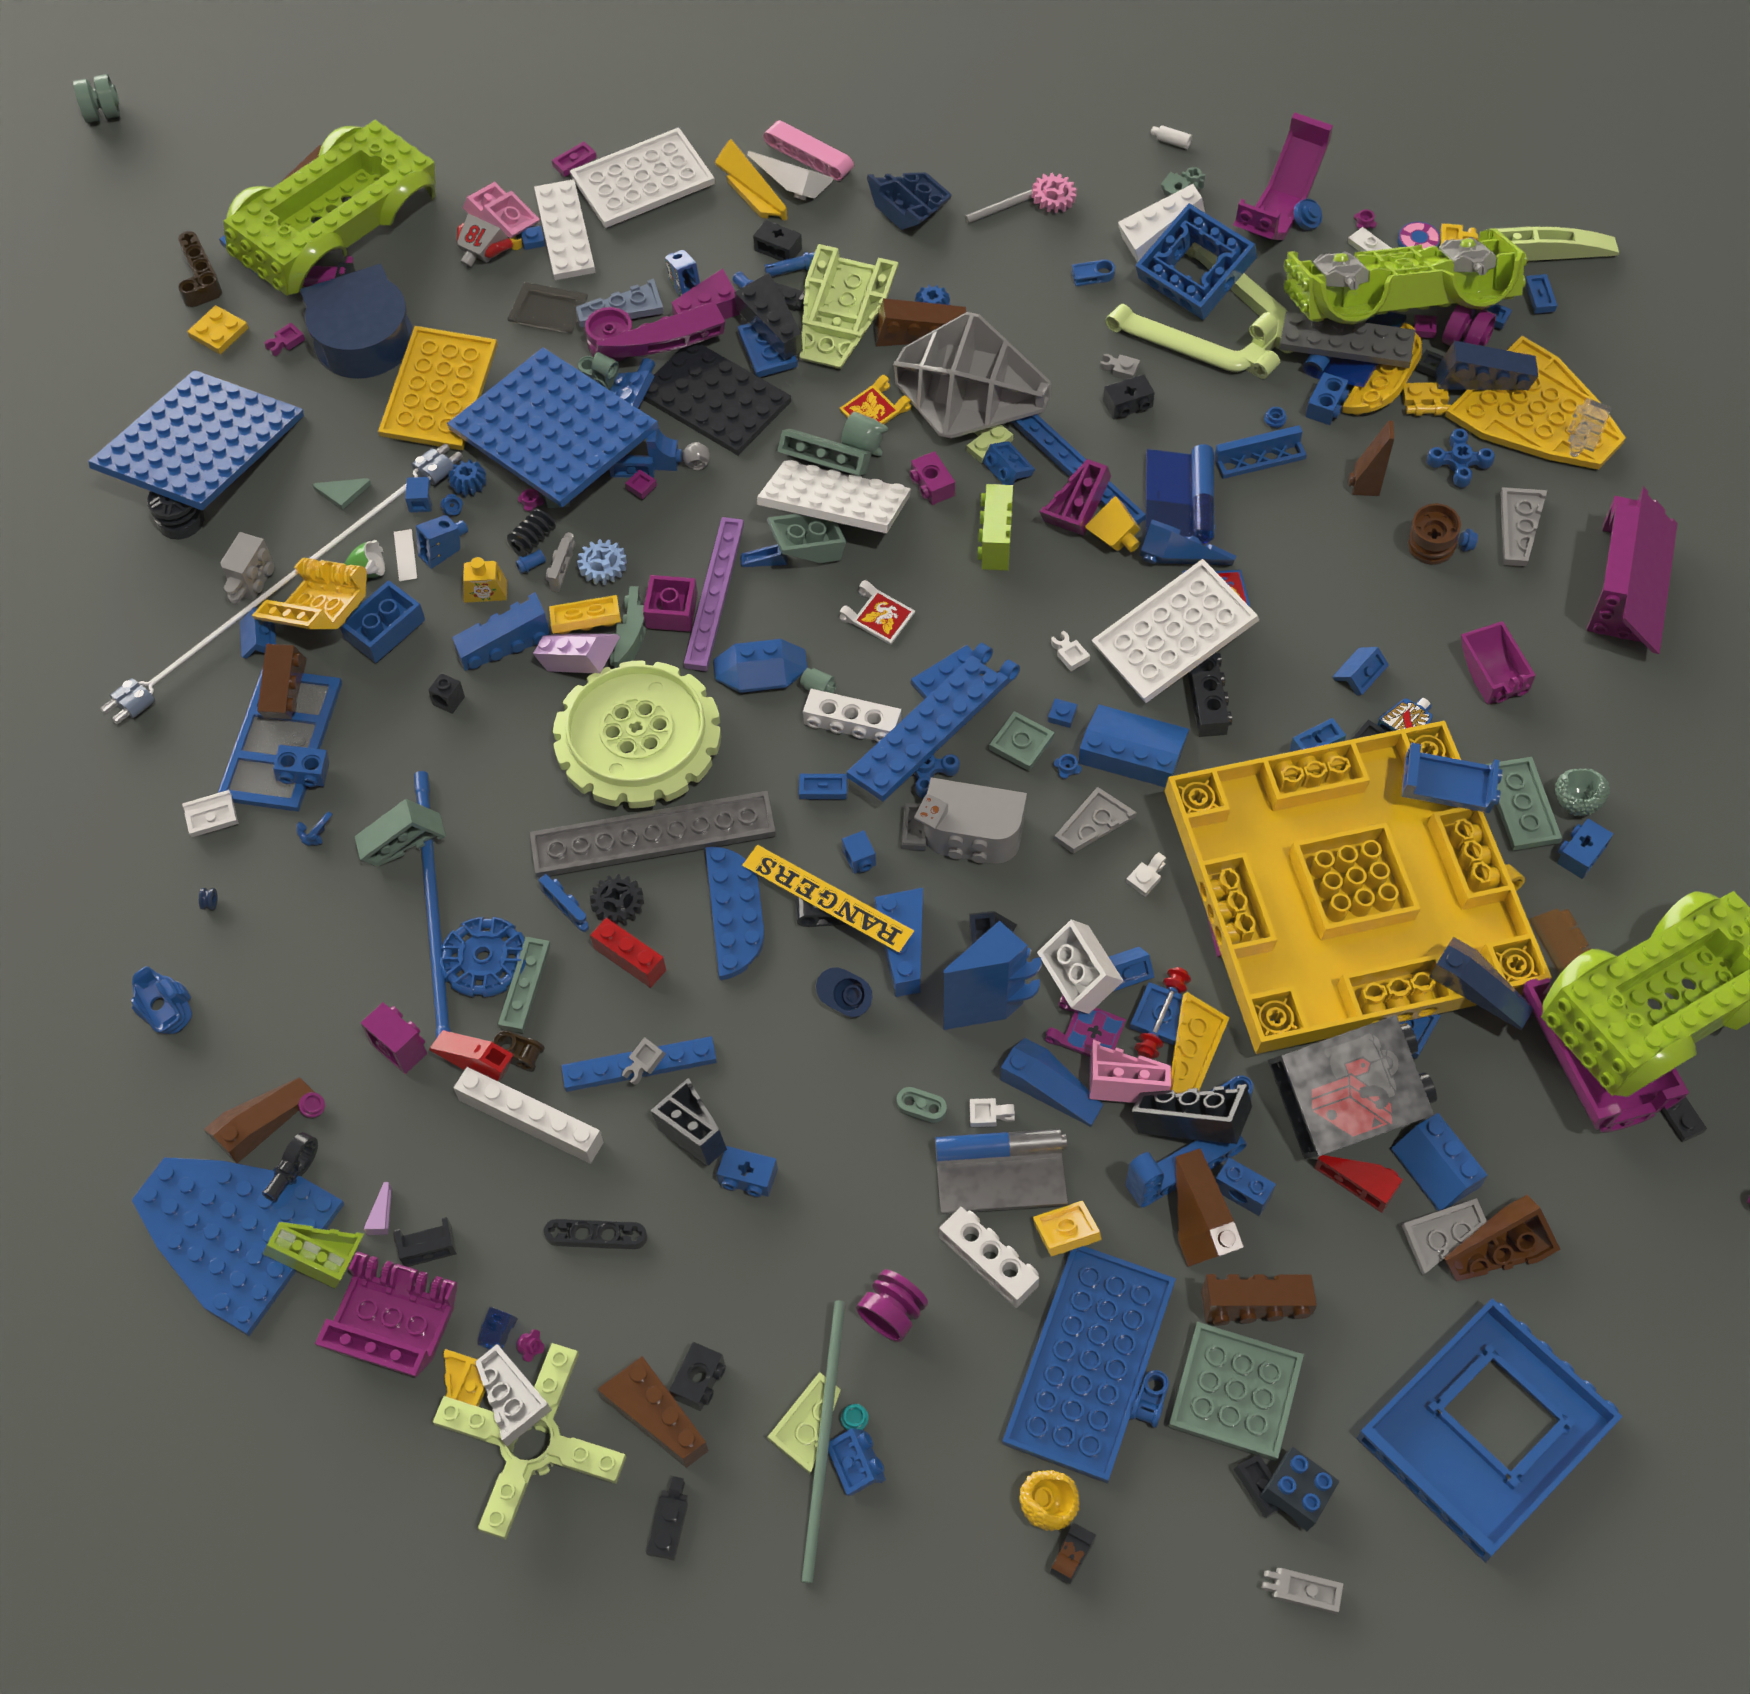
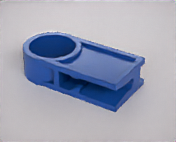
M1099 260L1073 264L1071 273L1075 286L1111 281L1115 274L1114 263L1109 260ZM1109 269L1111 272L1100 273L1098 270Z

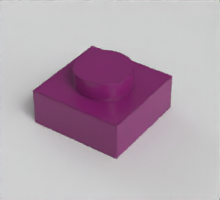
M1415 315L1414 328L1419 337L1435 338L1437 316Z
M639 470L625 483L627 490L644 499L657 486V482L654 478Z

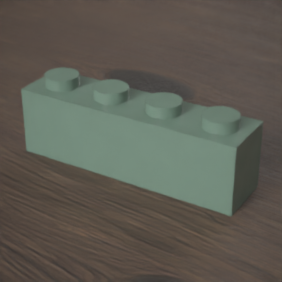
M793 429L782 430L777 450L780 453L858 476L867 473L872 453Z

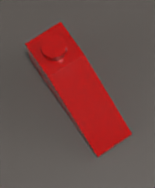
M1326 1155L1319 1156L1314 1168L1381 1213L1394 1197L1403 1181L1393 1169L1385 1168L1380 1164Z

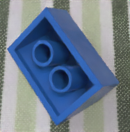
M1439 1113L1418 1124L1391 1148L1392 1153L1437 1211L1447 1209L1482 1187L1487 1177L1486 1172Z

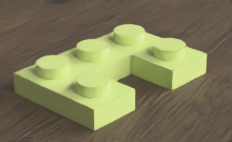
M1001 424L976 431L974 433L979 437L967 445L966 451L982 464L990 444L1013 441V434Z

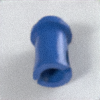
M743 272L735 273L732 278L733 283L739 288L753 282Z
M539 549L524 558L520 556L515 563L520 573L525 572L527 574L530 569L545 563L546 559Z

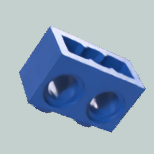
M1324 372L1308 402L1305 417L1330 425L1334 417L1338 418L1342 409L1341 403H1345L1349 396L1350 390H1347L1348 380Z
M1331 718L1293 737L1289 752L1345 741L1346 734L1336 721Z
M279 745L273 767L276 781L284 784L299 783L309 787L324 786L329 766L327 750Z

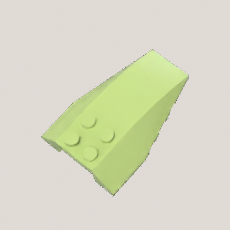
M818 244L805 280L804 315L802 320L803 351L800 352V360L841 369L878 314L883 298L887 299L899 263L878 258L876 265L844 259L840 258L838 248Z

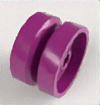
M605 307L589 315L585 322V330L590 353L594 357L596 354V342L602 338L618 335L625 330H633L632 320L628 313L619 308ZM609 357V358H611V359H613V360H615V361L618 362V361L624 360V359L627 358V357Z

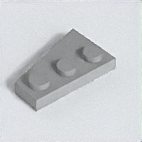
M1097 787L1056 833L1054 841L1074 854L1134 819L1137 812Z

